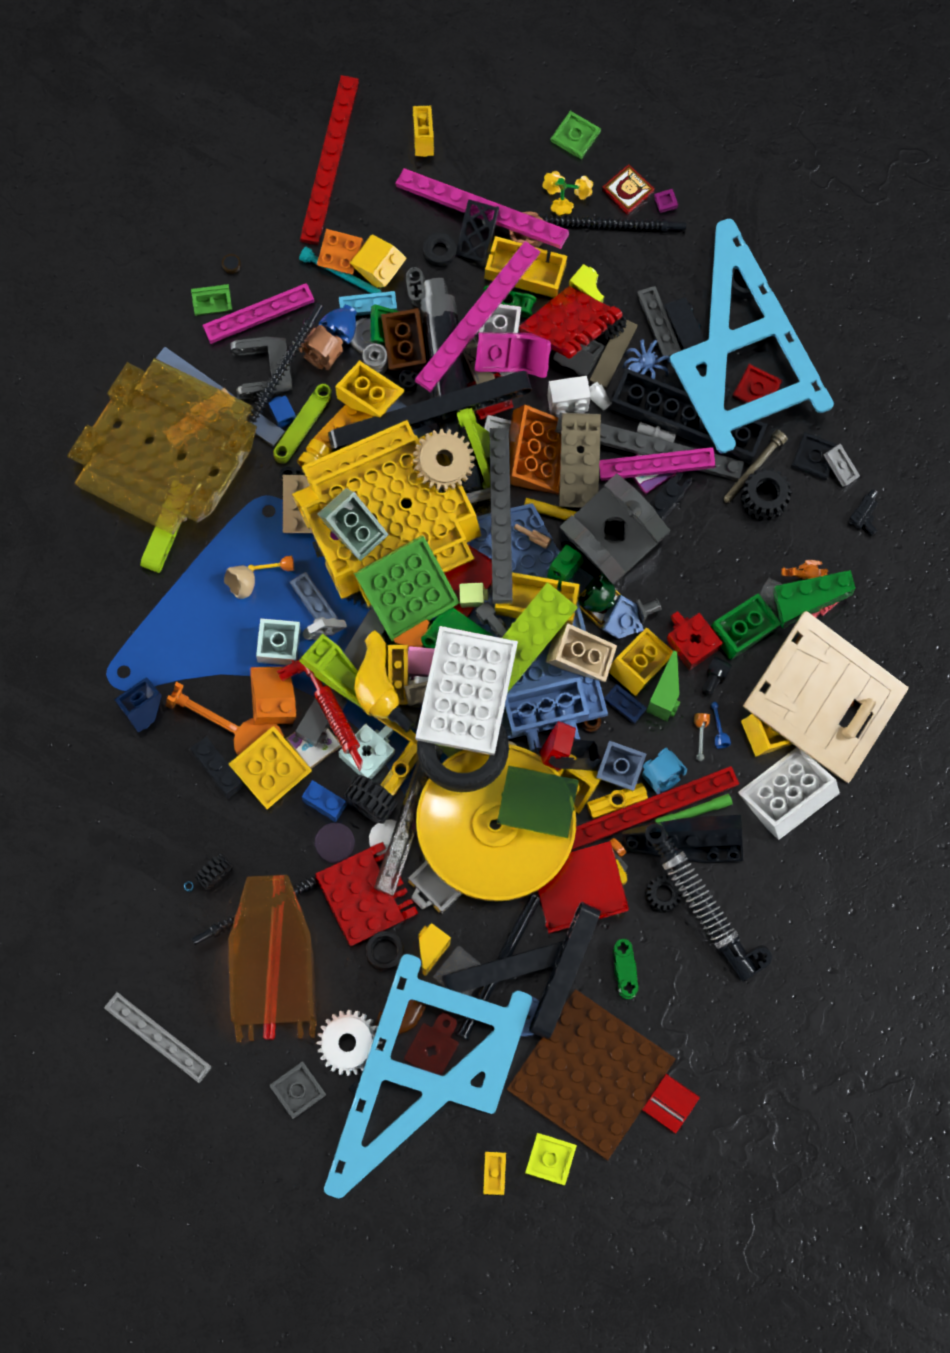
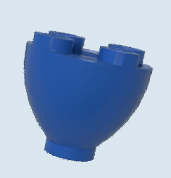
M345 304L343 308L327 313L319 321V325L324 326L333 336L340 337L343 344L349 345L356 331L355 316L357 312L354 308Z

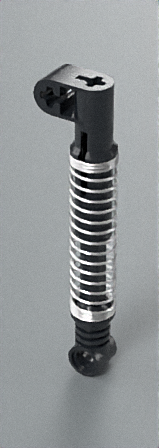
M653 822L649 824L646 828L645 836L652 846H656L654 849L655 851L658 850L657 854H661L660 863L665 870L672 868L668 872V875L675 873L671 880L679 879L675 886L683 884L678 891L686 890L682 894L683 897L690 895L686 902L693 901L689 907L694 908L693 913L698 914L696 918L701 919L700 923L705 925L704 929H708L707 934L712 935L711 940L716 941L715 947L724 953L740 979L745 981L767 967L772 961L770 949L764 945H759L746 952L739 941V935L734 928H730L729 925L731 923H727V917L724 918L723 912L719 911L720 906L717 907L715 905L716 901L713 902L711 899L713 895L709 896L708 894L704 896L709 890L702 893L701 889L705 887V884L698 887L697 884L702 879L695 882L694 878L698 874L690 875L695 868L688 871L686 868L691 863L684 866L683 862L688 858H684L686 855L682 849L673 846L675 843L670 842L672 839H668L669 834L661 823ZM654 827L661 830V836L658 838H653L650 835V830ZM728 943H731V945L737 952V955L733 953ZM759 952L762 954L766 953V960L759 959L758 963L760 966L757 968L749 956L753 954L755 959H757Z

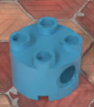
M668 748L663 749L656 759H650L642 766L645 769L642 777L657 794H660V791L664 793L671 789L681 780L679 776L681 774L685 776L687 768Z

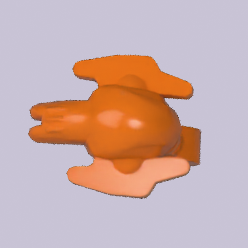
M806 560L804 564L798 567L803 570L781 568V576L799 577L806 580L828 575V569L818 568L819 565L823 564L821 561Z

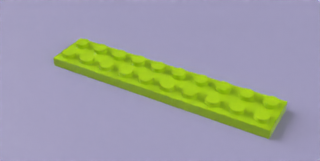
M548 582L502 637L503 639L518 641L508 692L578 609L575 604ZM435 744L448 757L462 750Z

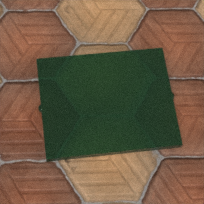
M508 766L504 790L501 793L502 800L497 824L568 838L572 813L575 810L574 803L579 780Z

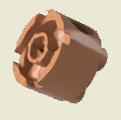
M318 325L317 328L311 330L307 336L308 338H305V343L301 344L302 348H299L301 353L304 351V358L313 366L319 369L325 367L326 370H329L343 352L341 346L343 341L340 337L330 334L324 326Z

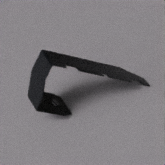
M577 740L572 745L570 754L583 756L585 751L588 750L590 759L577 758L574 760L573 757L555 759V756H551L548 762L559 769L596 771L602 758L598 753V746L595 741Z

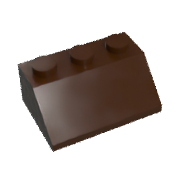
M419 309L382 314L389 370H423L428 363L422 315Z

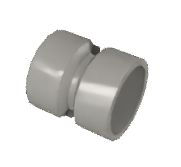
M376 343L366 346L362 354L363 363L381 375L384 374L388 368L385 348Z

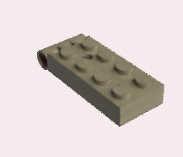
M562 413L559 507L582 508L598 493L601 414ZM578 446L583 447V453L577 452Z

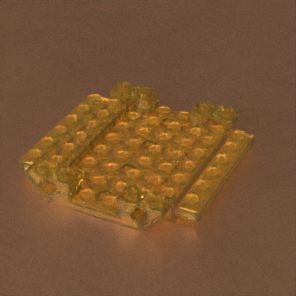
M156 358L153 359L145 373L142 369L127 362L107 392L111 400L93 427L86 425L67 457L82 465L86 464L75 481L76 486L174 535L181 522H185L187 518L198 523L212 514L250 453L257 429L256 425L246 421L252 406ZM116 421L122 422L119 428H113V424ZM153 437L154 441L151 444H145V439ZM180 453L186 454L184 460H177V456ZM211 470H219L218 475L214 477L209 476Z

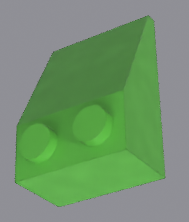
M674 650L646 711L665 721H668L670 716L674 718L680 701L677 700L679 697L677 652Z

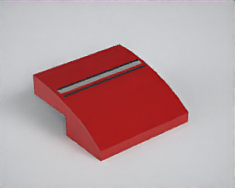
M666 1074L642 1110L677 1133L700 1097Z

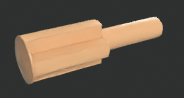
M518 524L514 526V529L529 536L530 541L545 549L549 547L551 538L536 530L530 531Z

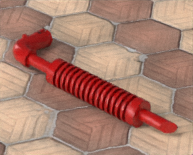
M292 660V663L277 670L283 682L291 676L304 671L308 677H311L317 689L314 696L323 710L344 754L350 753L358 770L361 771L363 760L357 751L360 744L331 688L324 686L321 680L313 676L315 673L300 663L299 660Z

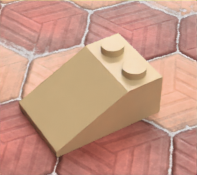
M566 623L553 638L545 662L562 670L606 682L617 645Z

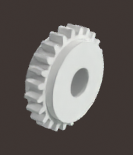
M347 1010V1015H345L344 1011H339V1017L333 1014V1020L326 1019L325 1021L328 1025L321 1026L324 1032L318 1033V1036L322 1037V1039L317 1041V1044L321 1045L322 1048L317 1051L324 1054L320 1059L327 1060L326 1067L333 1066L331 1071L335 1072L339 1069L340 1075H343L345 1071L347 1076H351L352 1071H354L355 1075L359 1074V1069L363 1071L376 1034L375 1030L378 1028L377 1025H371L374 1021L373 1019L366 1020V1014L359 1017V1011H355L354 1015H352V1010ZM346 1033L352 1034L356 1039V1046L350 1052H345L339 1047V1039Z

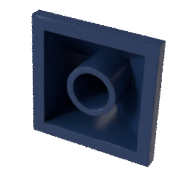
M146 677L114 700L134 728L140 732L148 728L155 721L162 695Z

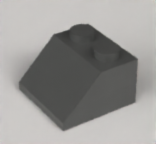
M593 340L587 346L581 345V351L577 352L571 359L558 352L555 353L553 359L559 365L573 369L576 374L587 376L592 371L605 346Z

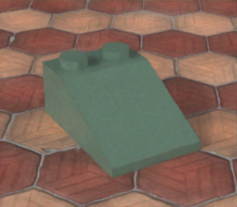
M347 488L317 514L359 561L389 535L356 493Z

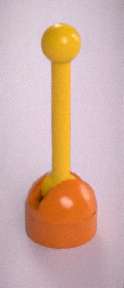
M292 555L285 556L281 559L280 563L258 566L249 565L248 568L254 571L281 567L285 571H294V560Z

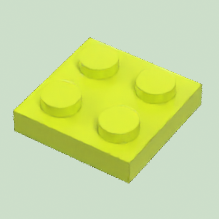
M537 1133L525 1174L565 1186L577 1145Z

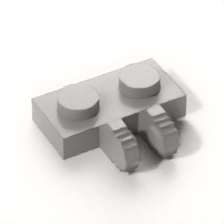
M320 617L315 619L312 625L305 628L303 636L307 640H317L322 634L334 635L347 626L345 620Z

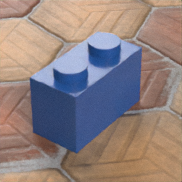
M313 780L302 795V802L334 822L338 820L346 808V801Z

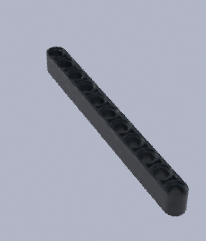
M518 371L384 413L380 418L375 416L331 430L328 436L332 452L408 420L412 430L457 417V412L466 408H472L473 411L527 395L532 391L526 371Z

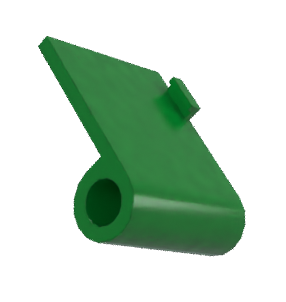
M452 607L435 618L422 636L421 641L426 648L435 649L440 626L488 636L493 635Z

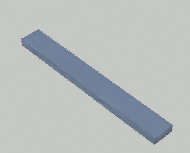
M166 347L153 360L154 364L207 401L223 389L222 386ZM228 391L237 404L225 412V414L239 424L244 425V420L248 419L247 415L250 416L251 413L249 411H253V408ZM259 413L260 418H256L257 422L253 423L254 427L250 428L251 432L274 448L285 434V431Z

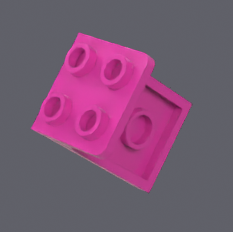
M479 332L475 371H526L527 374L546 378L549 368L548 361L551 342L532 333Z

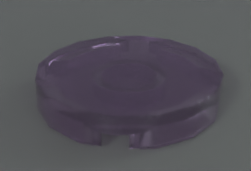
M341 823L327 824L316 835V850L322 859L330 863H339L351 856L354 850L355 839L353 833L347 826Z

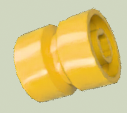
M312 439L306 447L307 452L301 454L297 463L302 467L331 454L332 451L321 441Z

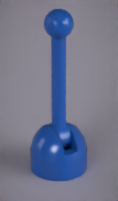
M712 702L711 708L714 710L719 732L715 737V746L718 749L729 747L731 740L729 735L722 732L717 710L718 703Z

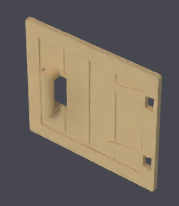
M805 611L743 707L845 783H849L906 694L908 687L809 612ZM796 633L801 635L797 644L791 642ZM766 682L770 686L764 694L759 690ZM853 700H856L861 704L859 710L848 727H841L839 725L841 719ZM872 712L873 715H872L871 718L869 719L868 723H867L866 726L864 727V729H863V731L861 732V734L859 735V737L856 738L857 733L859 732V730H860L861 727L863 726V724H864V722L866 721V719L868 718L869 714Z

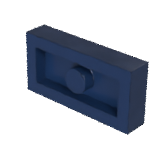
M617 684L604 698L606 703L633 724L647 710V707Z

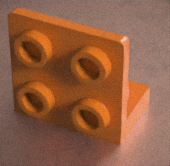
M326 229L317 265L352 275L355 268L350 262L364 245L363 238Z

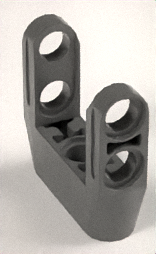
M259 337L236 340L230 343L231 352L238 355L268 352L271 376L272 373H276L275 369L279 368L278 364H281L280 360L284 359L283 355L287 354L286 338ZM289 366L287 367L288 371L284 372L285 376L281 377L282 381L279 380V385H276L277 389L273 390L274 394L270 396L292 390ZM270 381L243 384L236 388L237 398L250 399L261 397V392L265 391L263 388L267 387L266 383H270Z

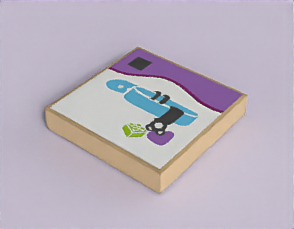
M329 729L325 732L327 733L325 741L322 744L318 743L317 747L298 738L295 732L286 738L310 769L341 748L338 740Z

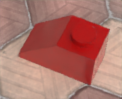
M561 721L556 723L539 751L543 765L561 771V769L554 767L548 761L551 756H555V759L570 756L576 732L575 727Z

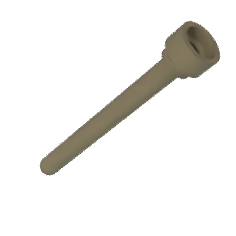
M775 430L771 435L769 445L724 496L726 503H729L744 486L748 476L753 474L762 465L773 450L780 445L782 446L788 440L783 432Z

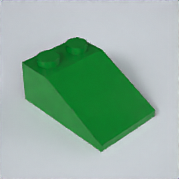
M758 593L714 621L710 627L723 642L721 649L731 661L779 627L781 622Z

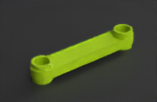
M320 384L316 387L275 447L273 455L278 463L284 464L290 460L331 400L332 390L328 385ZM322 391L328 393L326 396L319 395V393ZM281 451H284V452L287 453V454H286L285 456H283V457H280V456L277 455V454H278L279 452H281Z
M472 408L460 410V412H457V417L461 427L465 426L484 478L482 482L483 488H491L490 466L474 425L476 423L474 411Z

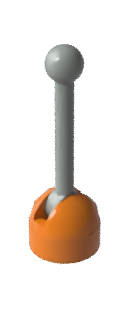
M696 713L694 714V722L700 728L699 754H697L696 758L698 761L704 760V755L702 754L703 729L710 722V714Z

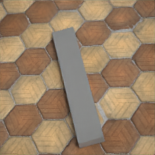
M118 992L115 993L104 1007V1009L198 1083L203 1080L212 1068V1066Z

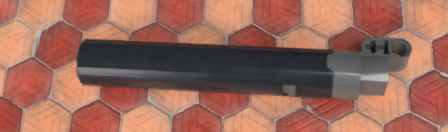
M413 267L406 273L408 295L414 306L421 307L429 362L459 324L456 300L453 295L448 294L447 285L443 278L425 280L422 271L417 267ZM414 277H419L417 281H412ZM463 352L433 388V398L468 387ZM458 417L437 422L438 434L440 429H443L444 433H447L450 429L451 435L458 432L457 437L460 439L464 436L463 442L470 443L467 448L473 449L465 426L461 427ZM474 450L470 454V456L475 457L474 461L470 462L474 464L473 469H469L472 471V474L470 476L466 475L468 478L466 482L462 481L465 493L482 490L479 464Z

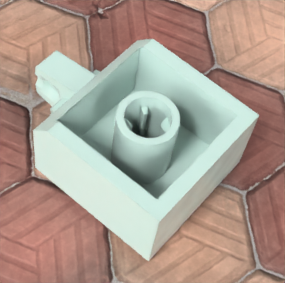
M365 723L355 734L360 744L357 751L363 760L361 771L358 770L350 753L344 754L341 749L339 751V758L358 775L372 780L395 754V749L388 744L390 742L388 737L393 733V729L386 725L381 731L377 729L373 731ZM370 751V756H368L367 754L366 756H364L363 752Z

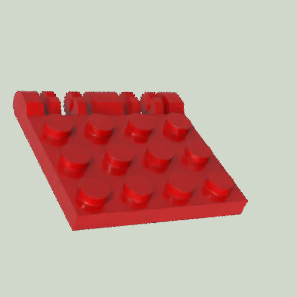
M568 286L519 325V332L532 333L549 340L552 350L571 359L577 352L581 351V345L587 346L590 341H593L607 329L606 324H614L623 314L619 308L615 306L610 307Z
M384 842L378 843L315 874L350 947L418 914L415 906L402 913L400 912L401 909L413 904L412 899L406 900L398 906L394 900L408 892L404 888L394 894L391 893V890L404 884L398 871L386 877L382 875L394 869V863L388 864L382 869H379L377 865L378 862L388 859L389 853H384L376 858L373 857L387 849Z

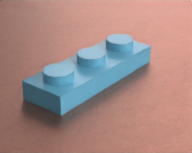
M395 291L339 297L340 308H343L345 304L356 310V316L371 314V306L374 304L397 310Z

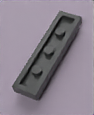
M656 286L638 291V298L653 336L657 341L661 356H671L680 352V346Z

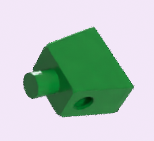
M566 545L551 563L547 578L558 580V588L561 589L562 581L569 582L584 563L583 556L569 545Z

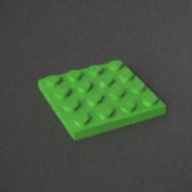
M423 535L354 573L391 641H394L393 639L426 619L429 621L460 603Z

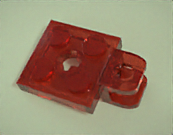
M442 1013L437 1018L433 1027L423 1023L404 1060L420 1069L442 1076L459 1045V1042L451 1038L457 1027V1020L446 1013ZM444 1021L450 1022L449 1027H444L442 1024ZM435 1046L437 1054L429 1057L426 1048Z

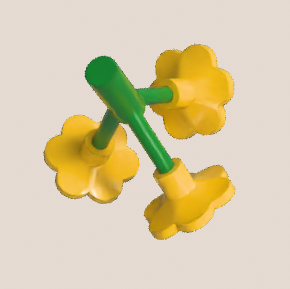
M557 171L547 173L544 176L543 188L551 195L560 192L559 200H554L551 206V211L556 212L557 215L570 214L574 208V204L564 197V190L566 188L574 189L575 195L579 196L581 200H585L592 195L591 188L593 187V182L587 176L577 179L575 185L566 184L564 177L560 176V173Z

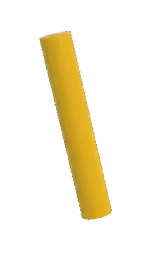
M526 498L524 504L533 503L538 513L562 520H567L571 515L577 513V511Z

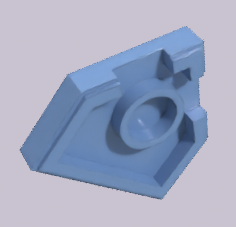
M618 595L614 605L607 610L601 629L615 638H622L644 631L642 623H640L637 604L622 595Z

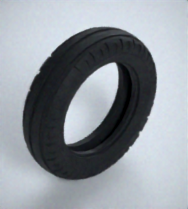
M501 723L495 755H490L482 767L469 773L454 772L442 765L436 756L435 744L417 741V754L422 769L434 783L454 792H472L488 786L500 775L508 759L509 741L505 728Z

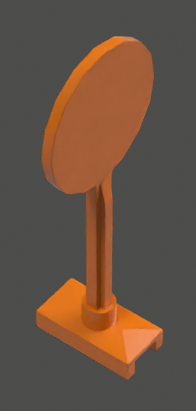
M178 682L175 683L171 696L168 695L165 706L173 709L176 704L182 707L185 706L234 733V750L237 756L273 726L284 737L277 724L254 725L253 718L243 722L241 726L231 723L182 694L183 685Z

